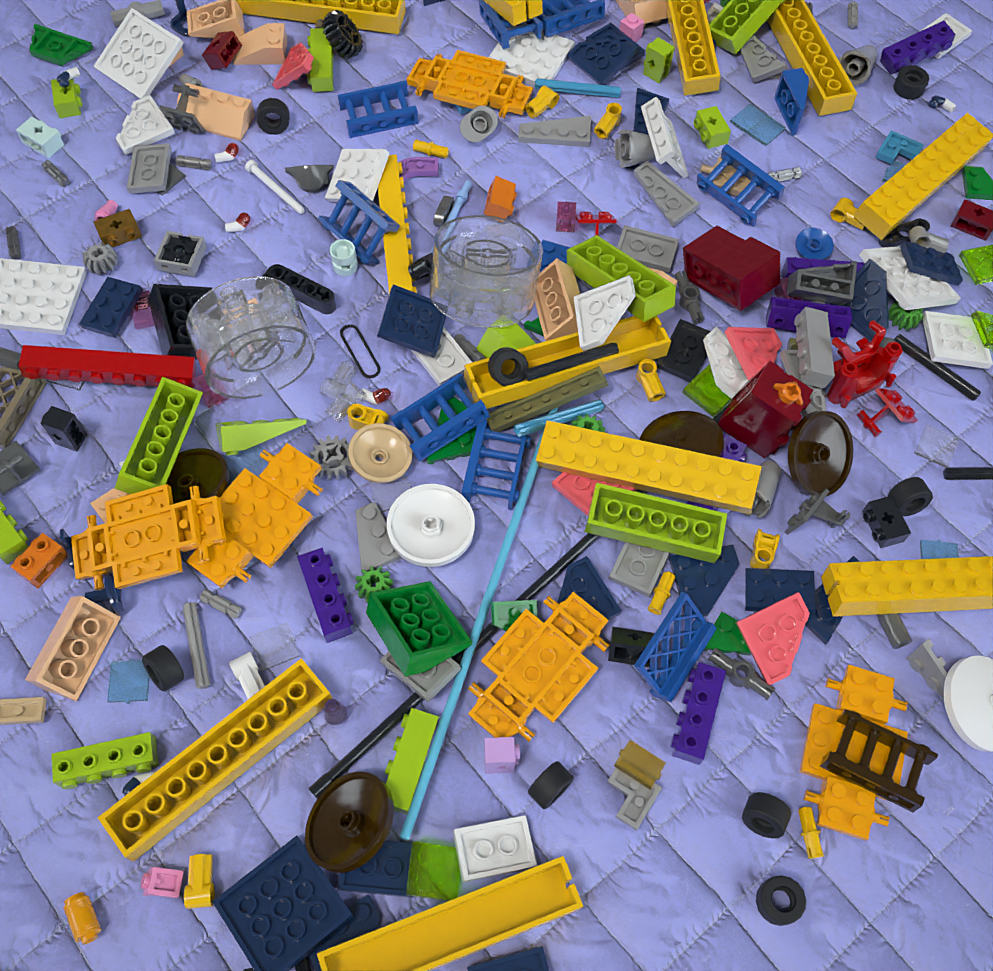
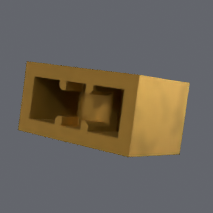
M130 208L93 221L101 241L105 245L109 244L112 248L142 237Z

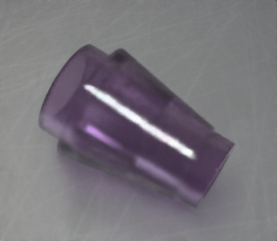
M330 699L325 704L324 719L331 725L341 724L347 717V709L336 699Z

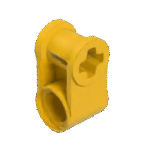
M357 403L349 406L347 410L349 426L355 430H360L370 424H384L389 419V415L386 412Z
M757 529L750 558L751 568L768 569L770 567L779 543V534L771 535L762 532V529Z

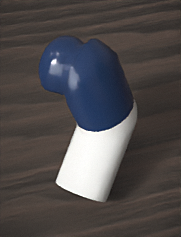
M78 68L68 69L57 77V82L62 88L69 86L68 80L81 76Z
M937 95L931 97L929 101L930 107L937 108L939 105L950 113L956 108V105L950 100Z
M155 771L135 775L123 787L122 794L126 796L154 774Z

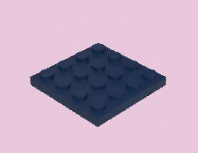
M297 835L212 901L254 971H290L354 918L323 871L310 858L306 847Z

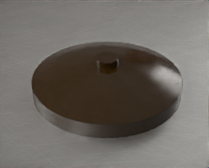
M675 411L662 415L653 420L644 429L639 439L716 457H722L724 452V437L720 426L709 416L695 411Z
M814 411L799 421L791 435L788 446L789 472L797 488L807 495L812 496L815 492L821 493L825 489L830 491L826 496L835 493L846 481L852 466V435L848 425L838 414L831 411Z
M196 448L180 452L166 483L171 486L173 504L190 500L189 488L193 486H199L200 498L213 496L220 498L229 484L230 470L225 459L214 450Z
M361 771L346 774L336 779L325 789L314 803L305 828L307 852L318 866L329 872L346 873L361 867L379 851L389 834L394 816V801L388 786L375 775Z

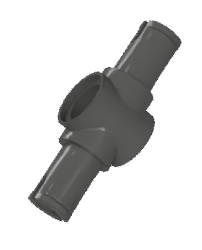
M683 270L682 274L681 271H678L674 277L678 281V291L681 296L679 305L689 311L693 324H697V321L702 323L705 317L700 309L701 303L698 298L700 290L696 285L690 283L686 271Z
M717 648L714 649L708 658V661L726 671L730 682L736 687L750 688L765 698V700H768L775 690V687L757 677L758 674L754 672L753 666L745 660L738 661L735 658L732 660ZM736 670L743 671L746 678L738 676Z

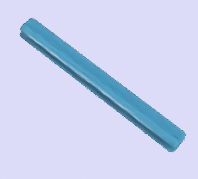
M540 78L535 79L534 85L535 89L538 90L546 85L557 92L619 98L621 88L617 86Z
M598 399L515 425L514 432L518 437L543 430L547 420L565 423L577 419L578 415L584 417L586 414L591 415L603 410L604 404Z

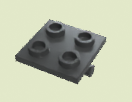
M173 84V92L181 93L176 109L160 105L159 109L164 114V117L169 120L171 126L175 129L182 130L183 128L193 134H206V130L195 115L186 112L189 96L198 98L199 90L192 89L188 85Z
M17 441L0 451V492L3 496L40 471V468Z
M825 489L821 493L815 492L809 500L806 499L799 506L800 512L797 515L794 514L788 520L787 524L789 526L785 533L788 535L803 525L811 515L828 521V526L831 525L830 528H835L836 526L843 525L846 519L850 518V513H846L847 510H843L841 513L837 512L823 500L830 492L829 490Z

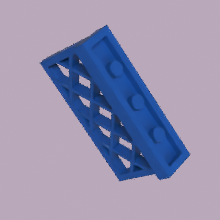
M681 592L634 665L651 687L649 692L652 696L668 702H672L717 629L713 623L707 622L687 593ZM685 603V614L681 615V609ZM685 619L684 630L681 631V620ZM674 621V632L670 633V625ZM673 637V648L669 649V638ZM660 640H662V651H658ZM662 656L661 667L657 668V657ZM650 658V669L646 670L644 665Z

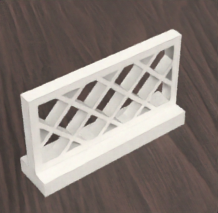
M655 97L641 106L656 160L660 165L666 161L683 178H686L689 175L673 123L665 116L660 100Z

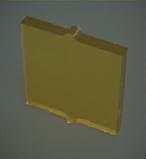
M629 740L624 750H620V756L615 762L614 767L651 790L656 779H660V773L666 762Z

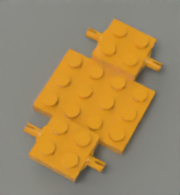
M461 50L456 51L452 60L443 58L439 53L436 54L433 60L418 58L406 79L407 85L417 88L415 90L417 96H421L424 90H429L433 92V99L470 109H475L478 106H487L489 102V107L500 109L498 113L500 118H505L507 112L523 115L525 105L528 104L533 94V87L522 84L524 80L523 75L520 77L519 74L517 77L503 74L506 69V62Z
M288 443L275 456L267 450H263L260 453V457L268 462V466L259 477L244 468L220 497L226 541L215 543L208 547L210 560L200 562L199 551L195 549L186 561L191 567L221 589L235 576L247 583L248 579L250 580L251 574L243 569L253 557L271 569L313 518L312 514L299 506L298 503L308 491H311L316 496L322 493L323 488L313 483L322 467Z
M165 484L105 501L107 523L97 525L96 515L87 516V530L71 536L75 579L84 580L92 577L94 578V589L101 590L105 589L103 576L113 572L115 588L122 589L183 572L180 550L186 552L198 549L200 562L209 561L208 547L212 544L226 541L220 498L217 496L200 498L199 486H193L189 488L190 500L173 504L171 486Z
M572 592L560 604L548 596L543 603L552 609L553 613L545 623L525 609L481 660V663L494 673L497 678L485 691L475 682L472 683V686H469L468 690L478 699L476 705L468 713V716L494 738L512 737L519 733L530 742L535 733L530 731L525 726V723L533 711L536 709L553 724L597 672L598 667L584 657L582 653L593 644L603 652L608 649L610 645L599 636L609 620L576 593Z
M848 664L841 682L830 678L826 680V688L839 692L836 709L816 703L812 705L799 772L822 780L820 795L806 790L803 800L818 804V826L864 841L869 839L870 827L873 822L885 827L888 826L889 816L875 813L874 807L875 797L884 798L820 767L822 759L830 751L836 752L845 725L837 722V718L845 709L855 711L863 718L907 739L908 732L885 725L888 722L891 708L905 712L908 705L907 702L894 698L893 687L895 678ZM854 730L845 755L848 760L856 764L859 763L868 736ZM878 741L869 768L871 771L882 775L891 748ZM901 752L892 777L894 782L899 785L905 755Z

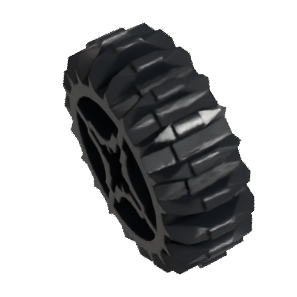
M333 10L322 20L323 33L326 35V39L329 41V45L333 47V50H336L339 55L348 59L359 54L363 48V40L361 39L362 35L359 34V29L352 22V19L348 18L347 14L338 10Z

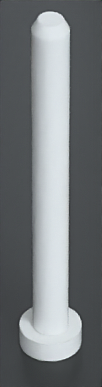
M250 160L246 163L245 170L247 172L254 173L299 214L305 212L304 208L258 168L257 162Z

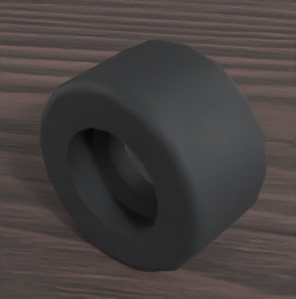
M914 65L905 66L900 69L893 85L894 91L902 98L917 99L923 95L930 80L929 74L921 67Z
M267 98L260 102L257 108V124L259 128L271 135L283 133L289 125V109L287 105L277 98ZM269 113H275L280 118L273 120L268 118L266 115Z
M510 347L494 351L488 362V372L491 378L502 386L522 382L524 380L523 371L528 369V362L525 356ZM507 359H511L515 363V368L509 375H505L501 371V366Z
M911 477L899 482L888 494V496H893L903 516H911L922 511L933 499L931 490L920 477Z
M165 645L158 646L142 657L146 672L161 691H167L184 680V672L180 663Z
M556 761L546 768L528 789V794L542 809H547L570 786L574 776L560 762Z
M762 792L753 793L749 796L742 813V820L751 831L771 839L784 836L791 817L790 808L784 801L776 796Z
M780 875L771 877L760 885L756 893V905L759 913L766 921L773 925L784 926L792 924L802 917L806 909V897L804 890L798 882L790 877ZM775 891H784L788 895L790 906L786 911H779L772 904L771 898Z

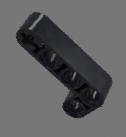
M274 264L270 266L256 283L259 298L263 303H272L283 293L322 314H332L336 310V302L332 290L283 265Z

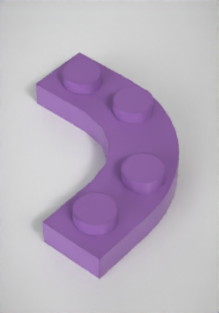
M411 157L399 161L402 164V174H399V177H403L404 182L416 176L438 177L439 157Z

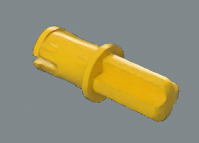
M418 139L414 140L413 151L426 153L428 156L448 157L449 149L447 147L436 145L432 141L428 143Z
M663 572L658 586L653 590L654 596L648 606V611L653 614L661 615L666 599L670 598L669 592L675 580V575L671 572Z
M799 808L798 813L803 831L800 835L804 838L808 859L824 857L819 838L820 830L817 831L812 808Z

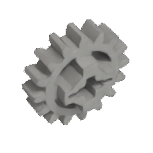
M338 435L334 439L327 436V441L319 439L320 445H313L314 451H310V456L312 460L321 465L322 470L319 472L321 478L327 475L328 480H331L332 476H335L338 480L340 474H343L345 477L347 476L346 470L353 471L348 458L349 443H347L346 438L340 441ZM344 451L347 454V458L344 457ZM320 457H322V464L319 462Z

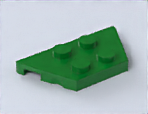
M34 24L35 32L31 37L32 43L30 44L29 51L33 57L62 66L91 51L94 47L92 42Z
M454 396L447 400V403L456 415L467 409L464 403ZM442 408L437 421L438 426L450 420ZM477 425L428 456L427 464L431 465L434 464V461L442 459L449 461L457 457L470 456Z

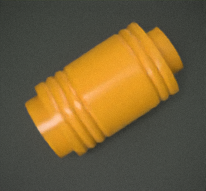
M85 892L70 896L64 901L65 906L63 909L75 942H82V945L91 943L98 938L97 934L102 929L90 897L85 895Z

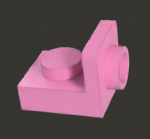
M158 867L148 869V872L143 874L140 888L144 889L143 896L179 898L184 871Z

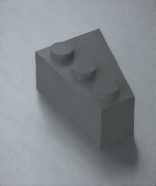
M857 261L826 267L798 269L788 277L786 295L844 305L853 300Z

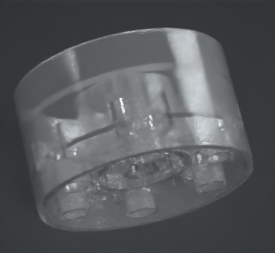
M464 216L444 223L434 236L429 286L431 301L446 316L472 326L503 327L523 320L534 307L543 257V247L540 240L524 226L494 216Z
M252 276L223 283L203 295L194 304L187 318V332L206 383L212 391L224 397L249 399L279 391L299 379L309 369L316 355L315 341L293 291L288 285L274 278Z

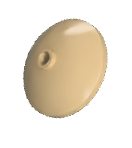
M376 423L361 428L353 435L349 443L348 458L354 471L362 478L375 483H388L399 479L406 473L412 461V449L409 446L411 444L408 438L399 429L391 425ZM380 457L382 461H377L375 458Z

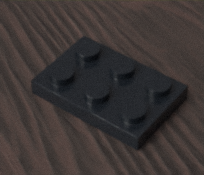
M680 319L670 337L671 344L667 356L658 359L657 368L693 383L707 356L703 340L711 331Z

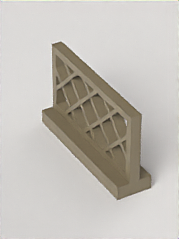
M0 366V401L3 400L4 405L0 406V413L4 412L0 418V448L4 449L12 443L47 381L42 378L29 379L23 377L20 370ZM5 374L10 375L11 378L1 382ZM25 378L22 384L18 386L17 381ZM13 384V389L4 392L3 388ZM14 395L12 400L8 402L7 398Z

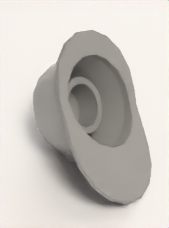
M478 106L473 109L460 122L462 136L470 142H480L497 127L498 119L495 111L487 106Z

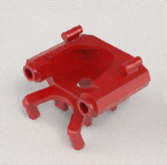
M874 320L869 323V328L876 332L872 342H869L866 338L858 340L856 344L861 349L859 352H852L850 347L837 337L832 339V344L838 348L837 353L842 359L833 362L835 377L832 379L833 383L827 393V398L833 404H841L842 408H846L850 401L879 388L885 381L886 386L891 387L897 377L895 374H891V371L903 352L902 347L897 342H890L884 348L879 347L886 334V329Z

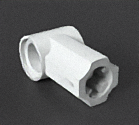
M251 652L229 662L237 681H240L248 699L265 687Z

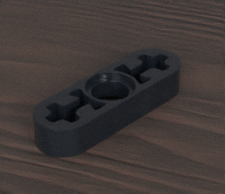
M919 218L898 225L882 240L878 239V243L881 247L886 248L902 245L904 241L911 242L909 237L901 235L900 231H905L909 234L912 228L922 226L928 232L930 224L927 220Z

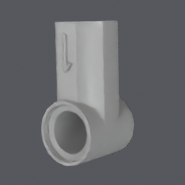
M922 226L912 228L908 234L911 243H917L926 248L931 247L943 253L948 250V239L927 232Z

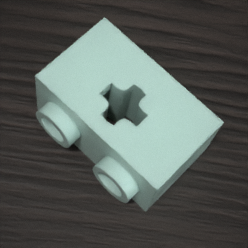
M32 116L16 129L23 144L47 158H50L64 146L61 134L57 129L47 126L42 120H37Z

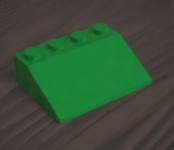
M431 581L370 593L366 614L405 677L426 672L472 645L471 639Z

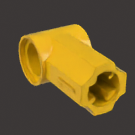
M544 85L539 89L537 96L525 105V111L532 119L534 117L537 118L548 107L553 109L557 105L560 95Z
M613 102L607 105L606 112L594 128V133L598 138H608L613 129L620 124L622 114L620 104Z
M846 197L840 198L830 212L831 218L836 222L846 221L861 230L865 228L853 216L857 208L854 207L852 200Z
M644 359L639 363L636 379L641 383L648 401L656 402L665 397L666 393L656 372V363L651 359Z
M194 854L189 856L188 885L185 886L184 905L186 909L213 907L214 905L212 901L215 899V888L212 883L213 855Z

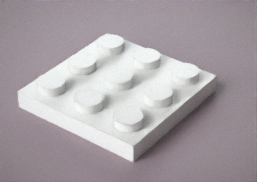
M342 149L325 199L328 202H338L341 197V191L335 185L338 180H343L354 184L373 201L390 153L386 149ZM348 199L346 203H353V202H352L350 199Z
M931 311L923 313L922 320L931 361L986 369L993 365L981 318Z

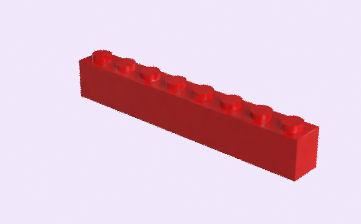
M33 345L22 346L18 365L22 376L29 379L86 381L96 384L113 383L115 385L130 384L139 387H158L162 377L194 389L196 375L195 357Z

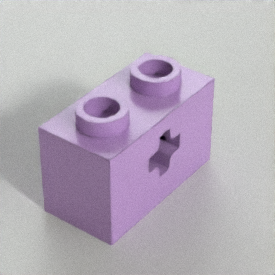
M514 737L484 739L485 774L514 773L515 765H519L520 760L519 744H514Z

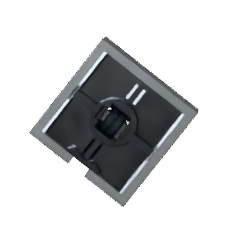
M167 231L154 259L157 270L195 277L207 248L204 237L189 234L187 237L183 236L182 233Z

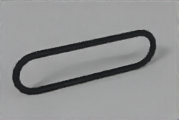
M348 324L343 326L340 330V336L361 374L366 378H375L380 373V366L361 332L355 325ZM352 327L357 331L377 366V372L374 375H367L362 370L343 336L344 329Z

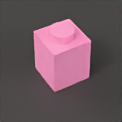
M630 13L620 21L619 29L633 41L637 42L642 38L644 20Z

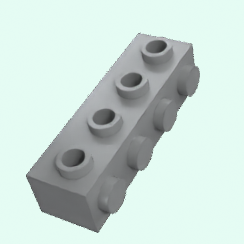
M805 307L796 316L794 321L797 331V356L800 363L799 374H801V382L804 384L825 388L835 377L828 312Z

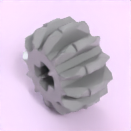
M101 242L99 245H96L94 243L93 247H87V251L83 252V263L91 274L96 273L99 276L101 273H105L107 275V271H114V266L118 265L117 254L109 244L105 245Z

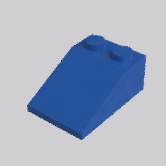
M803 68L782 71L774 96L792 136L796 135L806 103L809 77Z

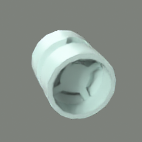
M340 239L332 243L330 255L334 272L340 276L352 275L358 267L354 244L346 239Z

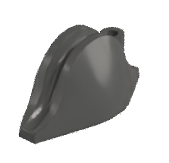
M334 165L286 167L285 172L295 179L303 191L313 193L319 191L322 186L329 185L328 174L333 171Z

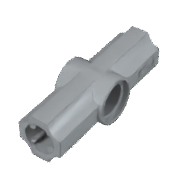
M160 0L144 4L136 1L130 3L128 8L110 12L115 27L121 25L131 8L148 19L165 15Z

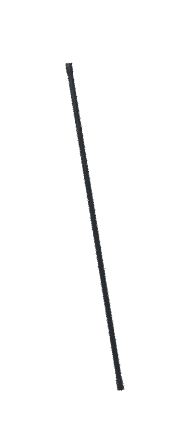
M728 405L713 418L716 423L719 422ZM637 489V490L635 491V492H639V493H643V494H647V493H648L647 491H643V490H639V489ZM587 533L514 601L532 600L600 536ZM492 622L481 631L474 653L500 630L493 626ZM465 649L451 658L459 666ZM414 692L332 769L308 788L309 791L318 799L332 782L340 778L403 719L405 713L409 714L411 708L418 706L424 699Z

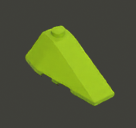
M502 313L489 325L476 349L486 359L500 348L510 347L517 350L536 343L517 323Z
M285 418L274 419L273 422H269V420H255L251 424L243 421L217 422L215 427L220 450L226 452V455L239 454L240 450H246L306 424V419Z

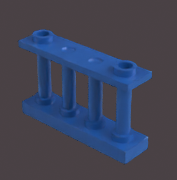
M479 0L480 15L503 49L509 48L511 37L532 31L538 39H541L542 22L537 17L528 18L527 4V21L520 24L527 23L528 25L509 30L506 28L513 27V25L508 21L503 22L501 19L505 18L495 12L486 2Z
M542 0L543 14L536 17L543 22L544 36L550 37L605 18V1Z
M407 81L339 94L340 111L347 110L350 118L346 120L349 138L418 124L416 105L409 107L405 98L408 97ZM399 99L401 108L391 110L388 101ZM381 102L384 112L374 114L371 104ZM364 106L367 116L357 118L354 108Z
M726 144L721 152L722 161L707 177L699 173L697 175V186L701 191L709 193L738 215L743 223L754 227L757 220L755 214L770 198L774 197L776 200H779L783 196L785 186ZM727 165H731L736 169V172L721 188L712 183ZM741 176L747 177L751 182L735 199L726 193ZM755 187L762 188L765 193L749 210L740 204Z
M338 180L335 187L341 191L340 199L330 217L319 216L318 219L323 223L325 229L332 231L339 239L351 241L361 262L367 265L379 264L380 261L373 255L385 232H397L400 225L349 181ZM350 199L353 202V208L344 225L341 226L336 221L347 200ZM362 210L366 213V218L354 238L348 232L358 213ZM375 221L378 224V230L366 249L361 244V241L371 223Z
M461 373L450 378L441 386L390 417L395 427L399 430L405 428L414 441L409 446L419 462L490 417L482 400L474 404L464 391L467 385ZM456 394L467 407L466 410L458 415L447 403V400ZM437 406H440L450 419L441 426H438L429 413ZM420 417L425 420L432 430L422 438L411 424Z
M487 419L479 423L461 491L462 496L468 502L471 501L472 495L476 494L508 499V510H512L513 503H517L520 491L516 489L525 447H530L531 435L527 434L518 437L513 434L491 431L490 428H487ZM494 439L520 444L519 453L487 449L486 446H483L484 441ZM490 457L516 462L515 472L482 467V464H479L480 458ZM484 475L511 480V490L507 491L480 486L478 483H475L476 476Z

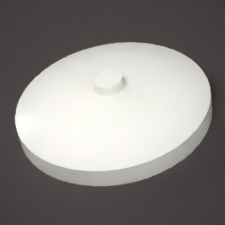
M423 484L405 491L392 504L387 517V532L392 547L403 559L419 566L437 567L456 560L467 550L474 536L475 519L470 504L459 492L444 485Z
M978 655L966 657L957 661L950 668L944 684L946 712L953 728L963 741L976 750L993 752V659Z

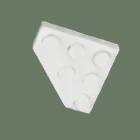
M148 95L133 102L131 106L132 111L130 115L126 116L122 124L123 129L121 133H118L116 141L123 153L127 155L133 152L135 146L150 145L175 134L152 97Z
M630 275L574 296L580 348L583 351L603 345L635 298L634 283Z
M715 327L704 338L703 342L716 385L732 399L748 382V379L726 335Z

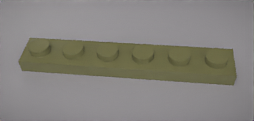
M596 367L489 413L490 417L487 418V421L492 431L500 432L608 386V383L600 367Z

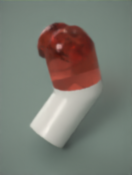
M229 143L224 152L216 153V163L234 160L239 151L238 145Z
M246 212L240 213L235 222L225 223L226 232L245 230L250 222L249 214Z
M363 388L359 393L360 398L374 405L388 400L391 396L388 388H380L374 392Z

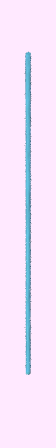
M559 407L550 410L548 415L558 412ZM544 429L540 435L469 638L472 641V645L464 651L460 663L461 670L456 674L399 836L401 839L409 840L539 467L536 457Z

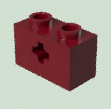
M234 31L218 32L203 52L202 57L211 70L224 69L228 67L242 47V44Z
M964 199L950 227L986 241L993 230V210Z

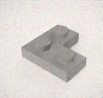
M620 761L607 781L609 785L627 796L615 818L637 831L662 787Z

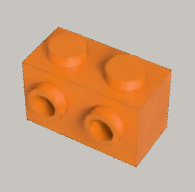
M495 176L488 190L483 214L502 222L505 221L507 216H511L514 210L512 203H514L517 192H515L516 184Z
M41 533L14 560L10 567L20 577L38 589L67 558V552L57 542Z

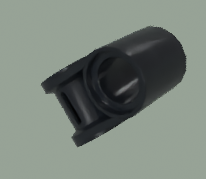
M433 253L423 256L408 266L409 273L415 281L426 278L441 270Z

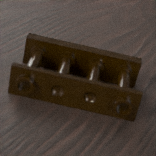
M845 709L837 718V722L845 725L836 752L830 751L822 759L820 767L912 813L921 808L925 797L917 794L916 791L923 765L928 766L937 759L938 754L931 751L926 745L914 743L863 718L855 711ZM854 730L868 736L860 761L857 764L848 760L845 756ZM877 741L891 748L882 775L871 771L869 768ZM900 752L914 759L906 786L904 787L895 783L892 779Z

